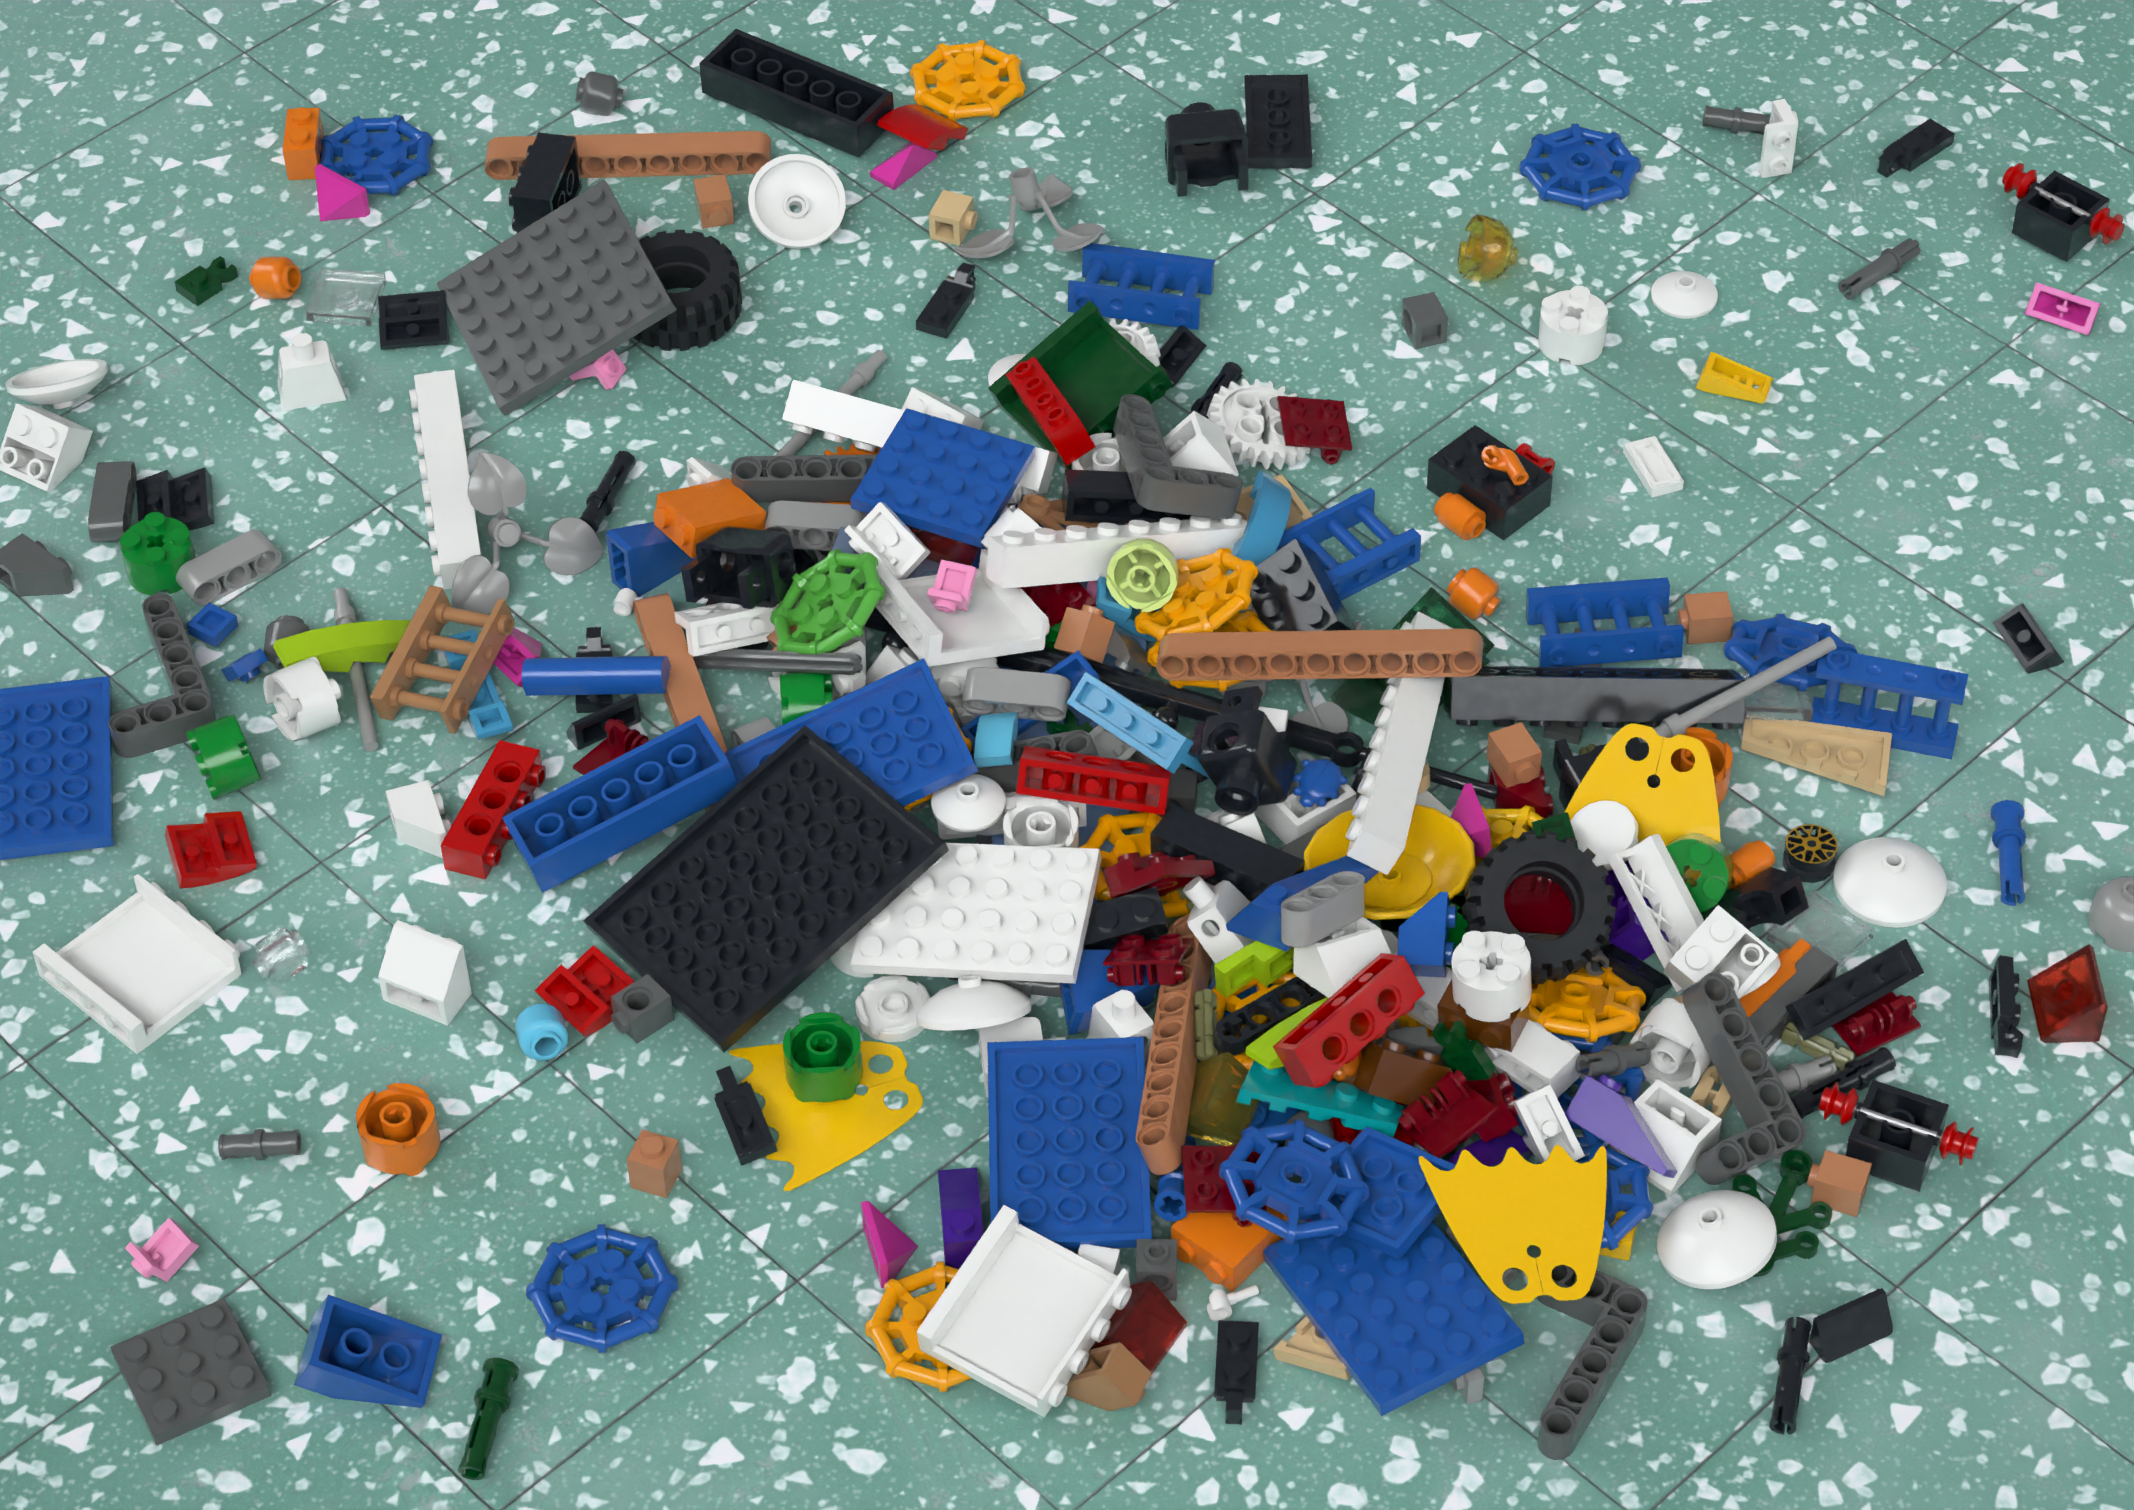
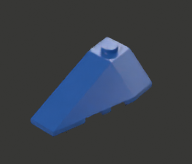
M1344 856L1273 883L1226 923V928L1230 932L1287 952L1291 946H1287L1281 941V903L1285 899L1337 872L1353 871L1360 873L1365 877L1366 884L1379 871L1349 856Z

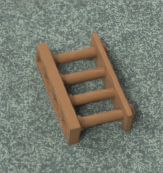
M430 585L370 695V699L380 718L393 721L399 709L404 705L439 712L449 733L456 734L462 721L468 717V710H470V706L504 641L513 631L515 620L506 601L498 599L490 615L453 608L444 589ZM449 621L483 628L476 642L440 636L444 625ZM434 649L468 656L460 671L425 664L429 653ZM419 677L453 684L445 699L409 692L414 681Z

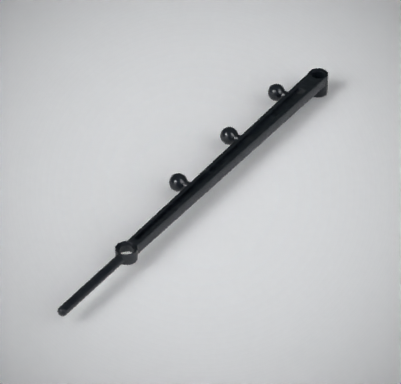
M875 607L865 627L887 633L882 639V649L886 645L900 650L903 647L909 648ZM1044 647V650L995 658L997 659L996 664L1020 671L1044 673L1071 654ZM1086 659L1099 675L1100 681L1134 703L1155 708L1152 715L1173 729H1176L1178 726V715L1205 722V719L1209 716L1219 715L1222 699L1185 688H1176L1162 681ZM1288 719L1286 731L1292 737L1290 747L1329 757L1332 762L1340 767H1354L1362 762L1368 748L1363 747L1364 742L1359 735L1353 732H1340L1336 734ZM1342 746H1348L1354 748L1356 751L1352 753H1344L1339 751L1338 748ZM1429 766L1431 782L1461 791L1465 784L1472 783L1476 795L1489 799H1495L1498 796L1499 789L1494 784Z

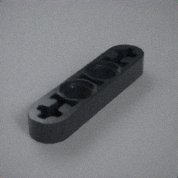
M1296 976L1217 1022L1214 1033V1046L1219 1052L1228 1056L1242 1054L1246 1052L1248 1045L1275 1025L1303 1008L1326 998V996ZM1293 998L1299 1001L1300 1005L1288 1007L1282 1004L1281 1000ZM1264 1015L1270 1018L1271 1022L1259 1024L1253 1021L1252 1017Z

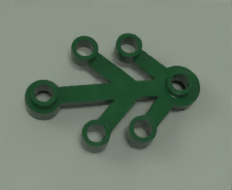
M1800 1150L1788 1151L1781 1158L1779 1172L1783 1179L1769 1207L1776 1224L1777 1235L1808 1225L1815 1229H1825L1831 1223L1832 1209L1824 1202H1814L1809 1208L1785 1215L1797 1186H1801L1808 1181L1813 1165L1811 1157ZM1745 1174L1735 1177L1732 1185L1733 1191L1749 1194L1764 1203L1756 1190L1757 1183L1753 1177ZM1746 1186L1750 1190H1741L1739 1187ZM1815 1213H1821V1214H1823L1825 1217L1819 1218V1217H1816L1814 1214H1815ZM1802 1231L1796 1235L1795 1239L1776 1243L1775 1250L1767 1264L1753 1276L1758 1277L1768 1274L1773 1269L1774 1262L1793 1255L1803 1259L1814 1257L1818 1250V1237L1812 1232ZM1800 1243H1809L1812 1246L1804 1247Z

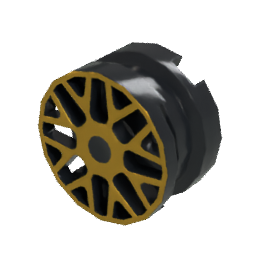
M1805 824L1792 829L1785 840V850L1783 853V867L1785 870L1800 875L1801 882L1807 883L1824 881L1831 876L1835 868V856L1838 850V842L1834 834L1824 827L1812 824Z

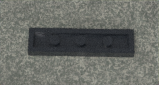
M1904 939L1785 1007L1804 1041L1918 977L1924 971L1907 939Z

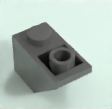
M22 533L0 548V583L17 596L69 594L74 591L70 576L72 570L69 564L63 558H56L49 553L41 542H34Z

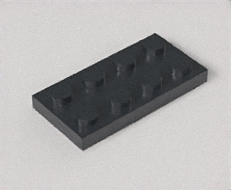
M1308 74L1244 75L1249 168L1312 167Z

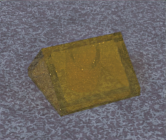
M1229 1052L1197 1063L1186 1135L1224 1146H1237L1242 1138V1131L1250 1126L1260 1100L1251 1099L1250 1105L1236 1102L1248 1070Z

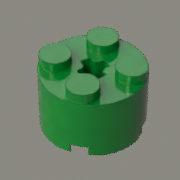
M160 512L149 513L145 516L144 520L132 525L119 539L127 576L131 586L143 594L153 595L157 594L156 591L168 590V593L172 594L182 590L176 581L178 570L183 564L196 558L191 534L187 526L181 521L165 517Z
M780 674L782 725L832 702L831 674Z
M235 714L222 717L186 732L193 752L198 750L201 752L195 755V759L202 776L208 774L211 776V778L205 781L213 800L261 780Z
M1690 833L1677 837L1666 848L1699 912L1707 911L1723 898L1730 887L1734 872L1731 856L1724 845L1703 834ZM1689 865L1692 870H1700L1701 872L1696 881L1692 877L1687 878L1685 874L1689 869Z
M820 1012L804 1016L799 1019V1024L791 1031L790 1028L787 1030L783 1039L785 1074L787 1083L794 1091L795 1097L802 1102H831L853 1097L863 1074L861 1039L857 1028L853 1024L851 1027L843 1022V1017L837 1014Z

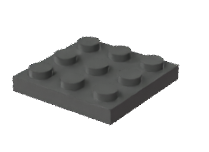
M225 1298L110 1347L156 1446L271 1396L270 1388Z

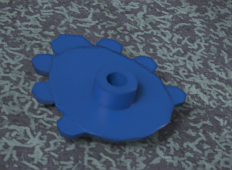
M1305 759L1302 761L1304 769L1301 773L1294 775L1293 779L1299 783V786L1294 788L1293 793L1296 796L1301 795L1299 802L1303 807H1312L1315 803L1319 807H1325L1327 798L1337 799L1340 794L1337 790L1340 788V785H1346L1348 779L1343 776L1340 767L1330 760L1318 759L1310 761Z

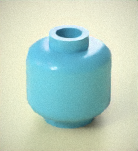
M534 1004L519 1014L515 1022V1033L522 1052L526 1056L537 1061H544L555 1058L564 1051L568 1044V1030L563 1016L558 1009L548 1004Z

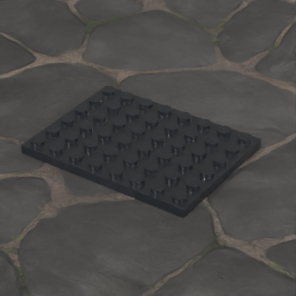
M804 725L583 921L591 932L639 976L643 977L649 974L671 996L672 1006L725 1053L946 854L949 849L940 837Z

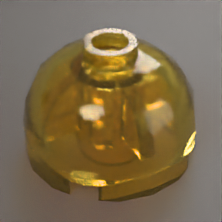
M1481 214L1473 216L1465 231L1471 232L1468 242L1461 240L1458 255L1459 274L1464 275L1462 277L1464 279L1476 282L1493 281L1502 276L1509 266L1514 265L1518 250L1514 246V238L1509 227L1503 222Z

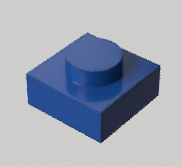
M210 602L186 624L188 634L214 647H217L239 626L236 615Z
M259 648L227 665L221 671L228 682L240 678L243 683L261 673L258 666L268 661L262 649Z

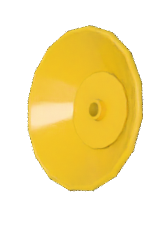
M1415 804L1404 851L1388 875L1378 872L1365 884V913L1363 917L1371 920L1408 919L1439 892H1448L1450 900L1462 892L1476 868L1474 843L1462 825L1435 808ZM1352 810L1340 813L1315 832L1304 851V872L1347 856L1350 840L1346 838V833L1355 818L1352 815Z

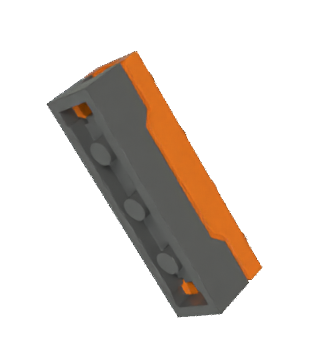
M1801 938L1790 949L1784 948L1779 953L1778 957L1781 966L1778 971L1762 986L1739 1000L1766 1052L1781 1038L1786 1025L1789 1022H1793L1785 1006L1831 981L1836 976L1838 961L1814 946L1811 947V944Z

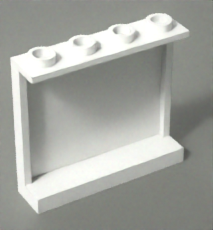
M981 549L979 569H977L978 572L967 612L956 609L955 613H946L934 608L935 605L928 598L927 592L929 588H934L937 575L897 580L883 563L878 564L879 578L886 592L884 599L878 601L875 607L920 660L925 659L928 667L1044 650L1046 635L1050 629L1048 617L1021 587L1001 589L985 577L987 549Z
M137 874L134 876L137 893L58 952L53 951L44 943L33 951V956L41 978L133 1052L139 1054L242 975L238 960L240 953L230 940H222L214 933L207 922L195 919L181 902H173L168 898L158 884L155 882L149 883Z
M1003 1205L916 1331L919 1349L1038 1415L1045 1417L1052 1406L1058 1407L1064 1399L1068 1388L1066 1384L1074 1373L1076 1375L1080 1374L1086 1366L1089 1358L1088 1351L1094 1342H1101L1106 1336L1111 1324L1110 1318L1116 1309L1122 1310L1128 1303L1132 1293L1128 1270L1123 1268L1118 1276L1020 1225L1018 1212Z

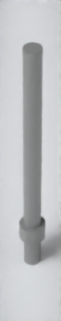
M877 350L865 363L858 364L850 373L849 380L837 392L852 396L860 387H865L874 378V372L887 360L886 354L882 350ZM813 428L811 434L798 431L775 456H794L818 429Z
M345 588L335 589L333 595L336 605L334 611L336 625L357 622L355 610L349 603L347 590ZM353 662L349 675L363 745L366 751L372 752L378 748V741L362 662Z
M1829 636L1681 715L1675 713L1663 719L1662 725L1654 728L1659 736L1666 738L1686 733V728L1835 650L1836 644ZM1638 737L1640 743H1647L1644 739Z

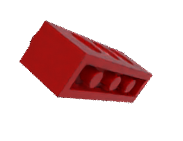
M1035 357L1020 362L1012 371L1005 374L1023 405L1066 466L1096 448L1079 417Z
M502 740L498 741L440 845L445 870L486 880L492 867L498 866L504 845L507 840L512 839L502 817L531 803V796L536 787H540L544 782L546 768L542 766L539 749Z
M1025 746L1020 757L1016 794L1165 815L1172 772L1155 764Z
M1381 953L1278 1041L1273 1048L1295 1085L1312 1088L1322 1087L1332 1080L1333 1073L1340 1067L1354 1061L1360 1055V1050L1371 1040L1383 1036L1388 1030L1387 1027L1394 1020L1409 1013L1414 1008V1003L1425 992L1404 956Z

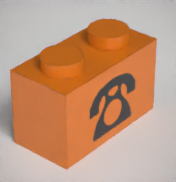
M301 107L287 109L282 151L288 180L316 179L315 166L320 164L321 139L324 136L320 108Z

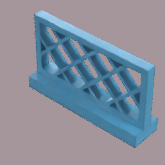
M1087 672L1084 673L1066 702L1067 704L1173 774H1175L1182 763L1210 778L1200 764L1198 756L1189 751L1194 743L1192 740Z

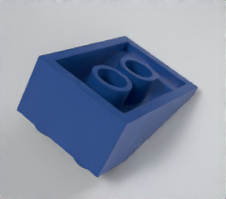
M328 1294L313 1315L294 1385L334 1399L422 1408L425 1404L442 1335Z

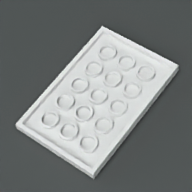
M946 843L949 851L858 932L850 963L853 973L949 978L980 975L981 979L1076 984L1102 860L1100 849Z

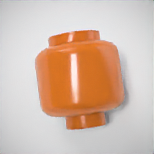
M262 257L255 262L250 272L249 280L259 297L263 299H287L299 288L301 273L299 268L288 257Z
M1472 567L1467 571L1462 568L1446 590L1450 594V605L1471 620H1477L1483 614L1490 617L1501 602V599L1496 597L1499 592V584L1476 567Z

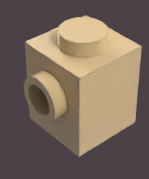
M943 190L929 213L930 239L960 246L969 230H974L977 223L978 213L974 211V197Z

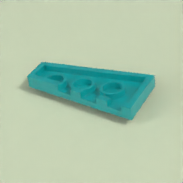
M1255 1060L1247 1073L1236 1100L1238 1103L1250 1105L1251 1099L1269 1102V1110L1285 1113L1287 1107L1305 1110L1309 1119L1322 1122L1333 1117L1340 1118L1344 1127L1363 1131L1367 1126L1390 1137H1394L1399 1124L1397 1119L1402 1116L1401 1111L1405 1108V1106L1397 1104L1392 1100L1358 1090L1356 1086L1346 1082L1338 1083L1331 1080L1319 1088L1295 1085L1284 1066L1269 1070Z

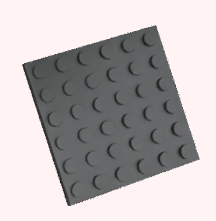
M605 179L437 283L440 291L445 290V301L498 408L504 416L677 310Z

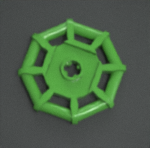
M834 549L829 551L826 558L801 574L795 573L791 577L793 582L778 609L772 611L770 617L771 623L775 626L778 639L777 651H791L800 654L830 653L854 637L860 638L864 634L862 629L878 601L883 600L885 597L886 589L881 585L877 570L878 559L869 552L852 554L844 553L840 549ZM846 567L855 568L851 574H845ZM866 582L864 589H862L861 585ZM803 592H805L804 595H803V597L801 598L799 604H798L797 607L795 608V606H796L797 602L799 601L801 595L803 594ZM797 625L798 629L791 634L790 626Z

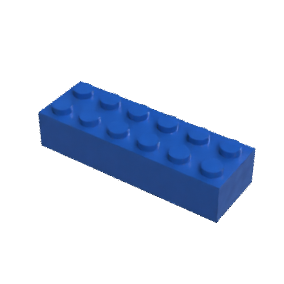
M699 715L502 817L515 846L543 893L718 802L738 782L728 759Z

